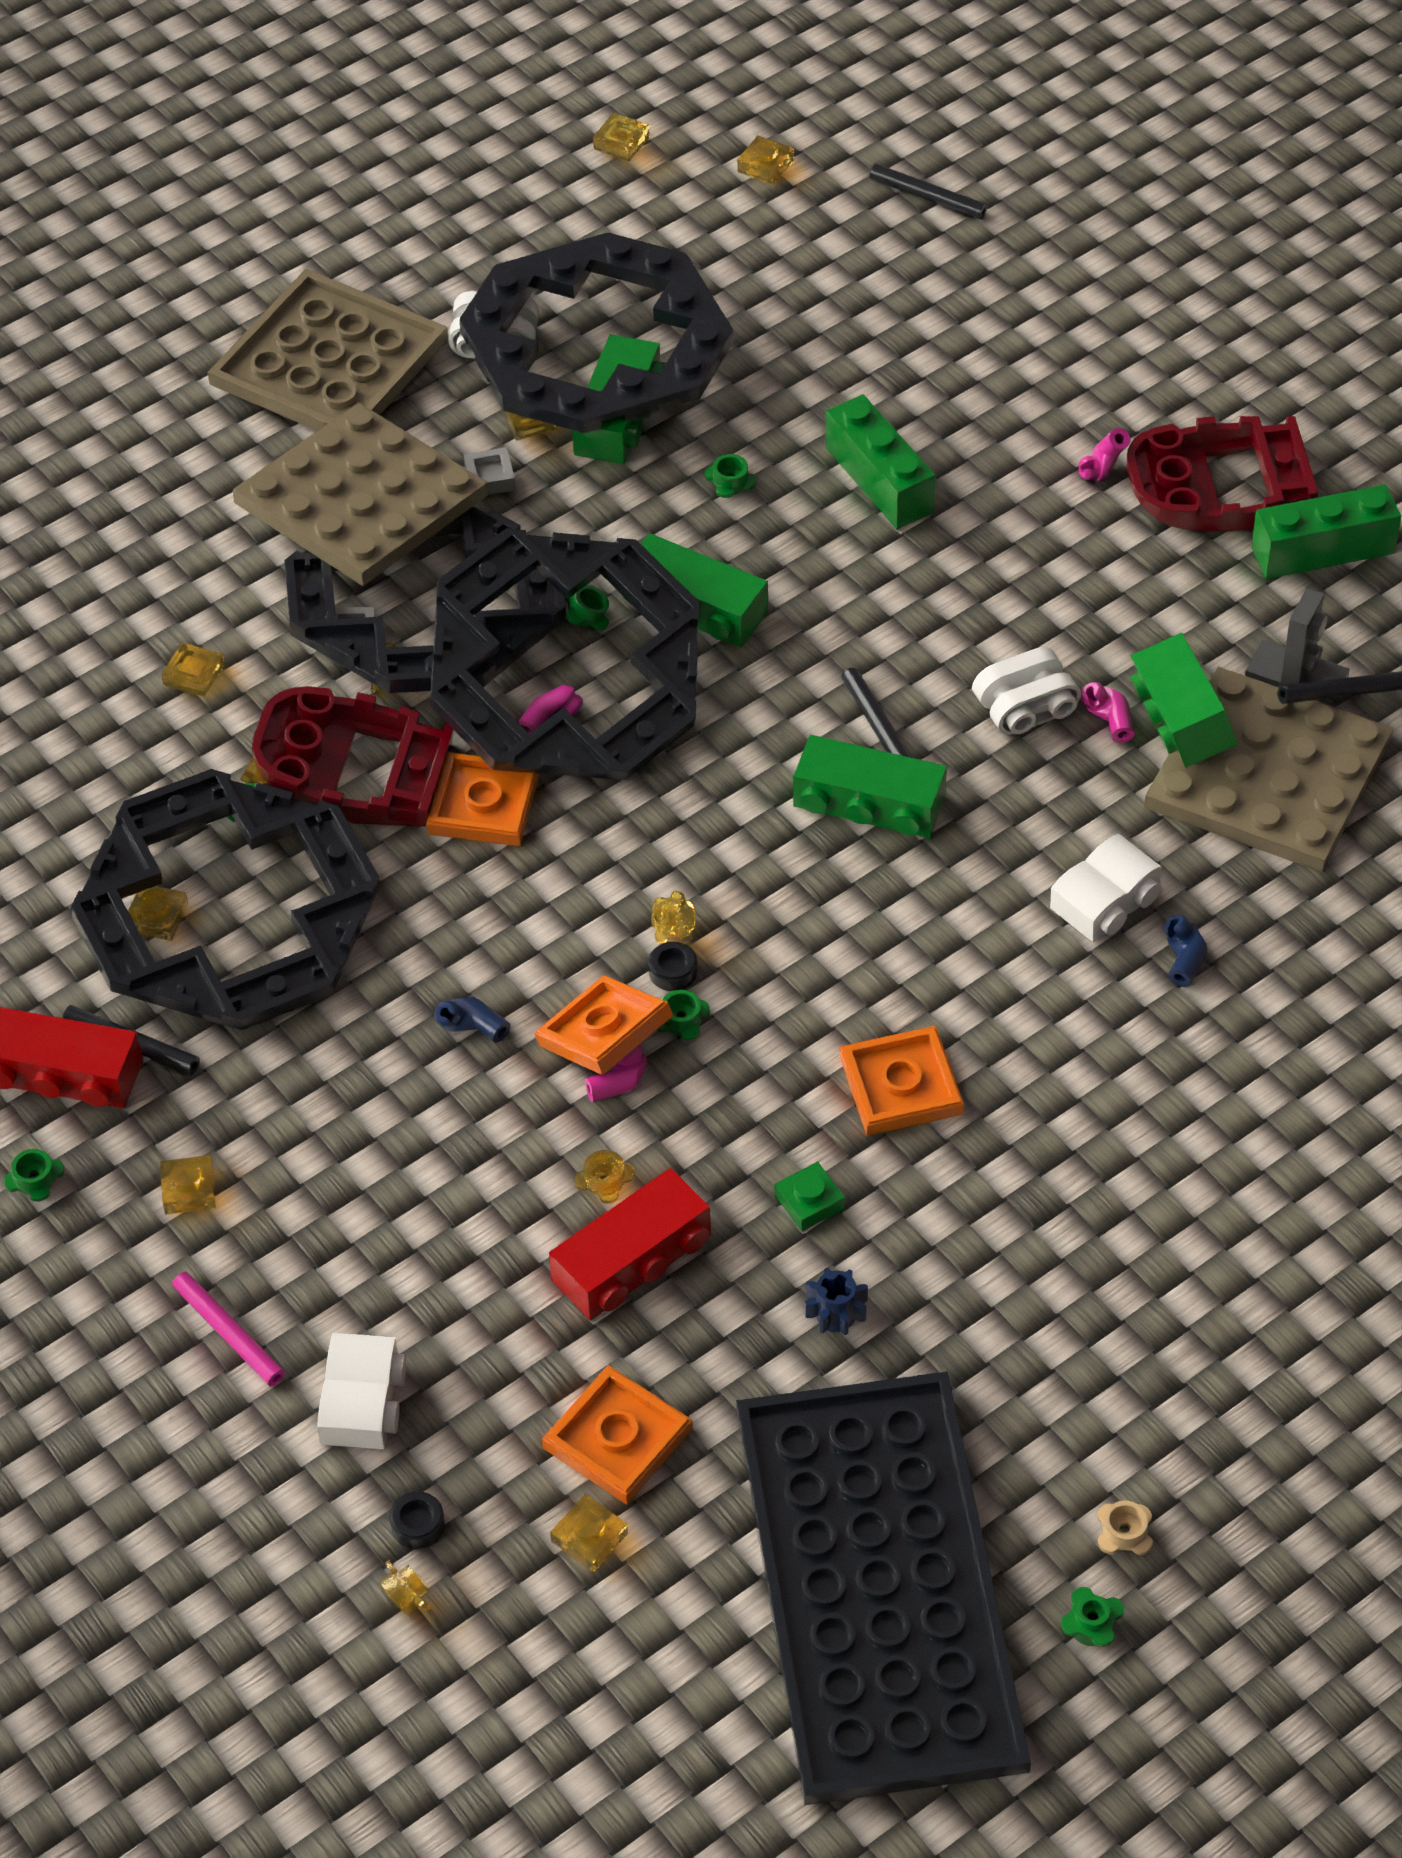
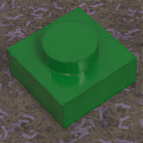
M818 1161L774 1184L775 1197L801 1232L845 1209V1196Z

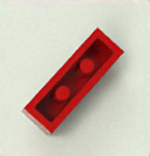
M0 1007V1089L16 1088L37 1092L48 1098L65 1097L81 1100L96 1107L108 1105L125 1109L143 1063L136 1031Z
M670 1167L549 1252L551 1280L591 1321L604 1311L616 1309L623 1303L630 1292L643 1283L657 1280L671 1263L684 1254H692L698 1251L706 1243L708 1237L711 1236L710 1206Z

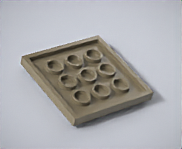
M305 269L207 372L209 384L318 431L357 403H361L380 415L448 340V329L445 325Z
M357 403L233 489L235 504L362 586L488 496L487 481L361 403Z
M1218 666L1210 680V684L1226 711L1238 745L1185 768L1177 751L1168 754L1145 795L1144 808L1323 873L1392 740L1394 728L1316 700L1281 704L1277 696L1279 687Z

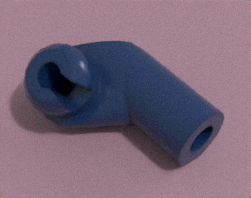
M1175 915L1168 919L1164 926V931L1168 936V943L1177 957L1168 976L1176 985L1187 987L1192 983L1207 955L1208 949L1197 927L1190 923L1186 916Z
M475 997L444 1000L435 1009V1020L443 1029L451 1032L478 1029L495 1043L502 1041L511 1027L507 1020Z

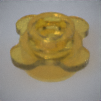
M673 891L668 898L657 897L653 903L651 921L655 929L654 936L657 943L669 942L670 938H686L694 928L695 909L692 903L685 899V895L681 891Z
M599 1150L587 1157L584 1163V1171H580L575 1175V1186L580 1191L589 1190L598 1195L603 1203H614L619 1199V1191L622 1187L635 1179V1169L630 1163H624L622 1157L616 1152ZM601 1176H610L606 1180L600 1178Z
M388 1560L385 1564L391 1572L379 1581L385 1592L407 1616L418 1606H421L428 1612L431 1608L422 1596L429 1591V1588L409 1564L400 1570Z

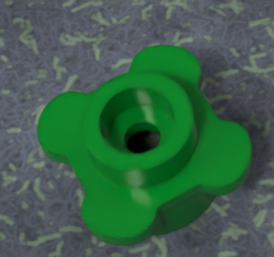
M726 454L718 457L714 461L713 466L705 470V479L715 485L716 494L722 498H730L740 493L743 489H752L757 483L756 476L748 472L747 461L736 454Z
M586 585L568 600L565 598L569 609L566 613V618L570 623L581 627L593 626L596 630L600 631L607 628L609 620L605 617V613L609 608V600L600 589Z
M675 990L666 994L663 1000L668 1002L673 1016L659 1027L657 1031L661 1033L670 1031L680 1035L684 1040L697 1038L700 1034L699 1025L702 1019L710 1013L709 1004L705 1000L699 999L693 992L687 990ZM684 1015L686 1017L678 1018L677 1016Z
M28 1149L22 1151L13 1159L11 1173L4 1177L5 1188L9 1192L20 1191L28 1194L32 1201H43L50 1196L49 1188L53 1182L64 1175V1165L58 1159L51 1160L50 1156L42 1150ZM39 1174L38 1177L30 1178L32 1175Z
M1088 1587L1075 1589L1071 1595L1073 1603L1069 1614L1064 1615L1061 1619L1063 1632L1068 1636L1074 1637L1084 1645L1098 1647L1110 1645L1114 1640L1113 1630L1115 1622L1124 1615L1123 1603L1115 1597L1105 1599L1094 1595ZM1090 1613H1094L1098 1618L1090 1620L1087 1616Z

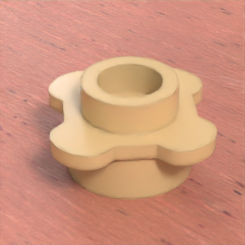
M1125 1500L1113 1504H1105L1100 1507L1097 1519L1102 1523V1535L1098 1538V1546L1104 1553L1114 1554L1118 1550L1133 1551L1137 1555H1144L1151 1550L1153 1540L1148 1535L1147 1527L1151 1522L1152 1514L1146 1506ZM1120 1527H1129L1130 1531L1127 1533H1123L1120 1530Z

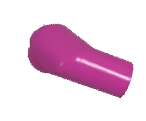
M1116 428L1095 446L1092 456H1085L1080 460L1079 473L1081 477L1085 480L1096 478L1097 481L1107 478L1120 453L1131 442L1129 433L1122 428Z
M1091 682L1085 685L1081 691V700L1086 710L1109 722L1111 737L1115 742L1125 743L1130 741L1134 737L1135 731L1126 697L1114 689L1103 686L1099 682Z
M561 685L536 697L518 723L530 734L548 720L558 709L561 710L564 707L573 716L583 705V699L580 695L573 692L575 688Z
M641 1044L614 1065L610 1072L604 1075L599 1074L585 1078V1087L591 1102L622 1095L633 1091L637 1087L647 1067V1058L643 1055Z

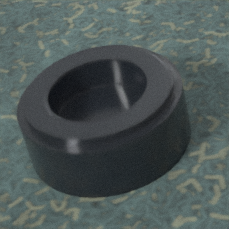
M663 943L657 946L649 956L650 979L657 987L663 990L675 991L685 989L697 977V956L694 950L684 943Z
M407 1493L396 1500L390 1510L389 1520L392 1534L398 1543L407 1548L422 1549L429 1547L437 1542L444 1532L445 1518L443 1507L439 1500L429 1493Z

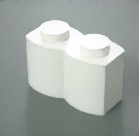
M1116 834L1100 844L1085 861L1070 868L1056 881L1051 888L1050 909L1092 942L1102 938L1105 934L1111 936L1124 925L1127 914L1137 910L1139 907H1148L1158 897L1161 891L1162 866L1123 836Z
M332 1333L318 1413L317 1428L320 1445L384 1449L387 1433H397L399 1401H392L395 1386H404L406 1355L398 1354L396 1337Z

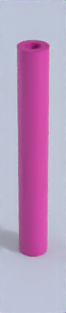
M182 1272L175 1277L172 1282L173 1288L270 1387L277 1385L284 1378L285 1371L188 1272Z

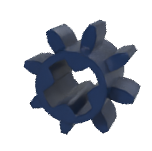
M825 1268L824 1274L819 1278L818 1282L807 1281L806 1297L808 1300L805 1301V1317H817L821 1333H825L828 1330L831 1332H842L844 1335H847L849 1328L855 1320L859 1322L866 1321L867 1306L864 1303L868 1301V1286L866 1284L856 1286L853 1279V1270L849 1269L843 1272L838 1270L831 1271L829 1268Z

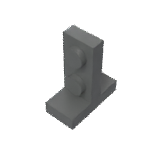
M1306 588L1289 620L1286 647L1262 639L1245 670V676L1276 687L1348 678L1350 668L1321 659L1323 647L1317 645V642H1319L1323 635L1328 615L1322 613L1324 593ZM1339 697L1316 701L1334 707Z

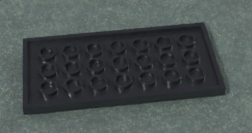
M948 1371L736 1400L737 1417L804 1805L1030 1773L1031 1760Z

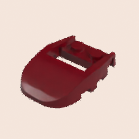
M1215 416L1196 418V426L1179 429L1172 423L1142 432L1134 438L1127 450V471L1133 492L1138 501L1153 517L1175 528L1195 531L1254 529L1257 509L1318 498V489L1295 416H1286L1285 424L1262 426L1259 416H1240L1239 423H1216ZM1255 449L1268 497H1264L1263 504L1242 508L1240 503L1220 506L1206 457L1228 455Z
M312 686L293 687L279 692L264 706L253 735L252 752L256 768L266 784L293 792L294 799L318 805L319 800L338 805L346 820L353 824L426 827L447 753L452 747L454 729L448 723L445 724L444 730L419 723L420 712L403 706L400 707L399 711L376 704V696L357 692L356 698L353 699L334 696L329 688ZM356 733L400 742L382 798L370 797L369 802L344 798V793L336 791Z

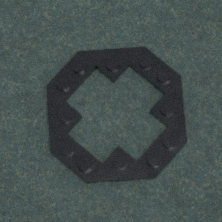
M608 232L494 265L459 319L460 333L466 344L469 343L473 349L475 360L487 382H491L494 387L497 400L503 411L581 433L601 429L602 421L622 415L627 421L659 411V404L679 399L684 404L700 399L734 342L732 326L686 253ZM591 272L663 291L653 307V321L686 329L660 374L618 364L601 392L528 372L539 355L538 341L510 334L507 331L534 289L575 299Z
M473 506L434 535L462 534L466 559L506 528L521 529V525L494 510L487 514ZM297 550L284 560L290 635L390 694L430 691L433 645L386 648L383 617L336 619L331 571L339 570L308 550L303 553ZM537 569L515 584L518 609L479 611L474 615L500 642L499 652L471 673L483 688L566 619L565 597Z
M506 528L438 579L430 706L493 770L627 780L694 726L696 719L695 694L698 661L697 625L699 620V601L636 539L617 538L616 542L590 540V535L553 532L552 537L526 535V530ZM535 569L567 600L601 574L659 632L635 651L630 661L658 691L597 739L564 707L529 734L471 675L473 671L496 655L500 649V642L474 615Z
M214 769L123 801L115 817L116 823L108 839H104L90 867V876L83 890L78 891L71 905L72 918L110 991L239 1030L247 1029L333 994L379 890V875L338 805L320 800L318 805L294 799L293 792L256 782L255 787L233 781L231 780V774ZM232 815L251 850L296 834L330 896L291 910V922L305 945V950L220 982L201 945L155 962L122 899L162 884V873L148 848L149 845Z

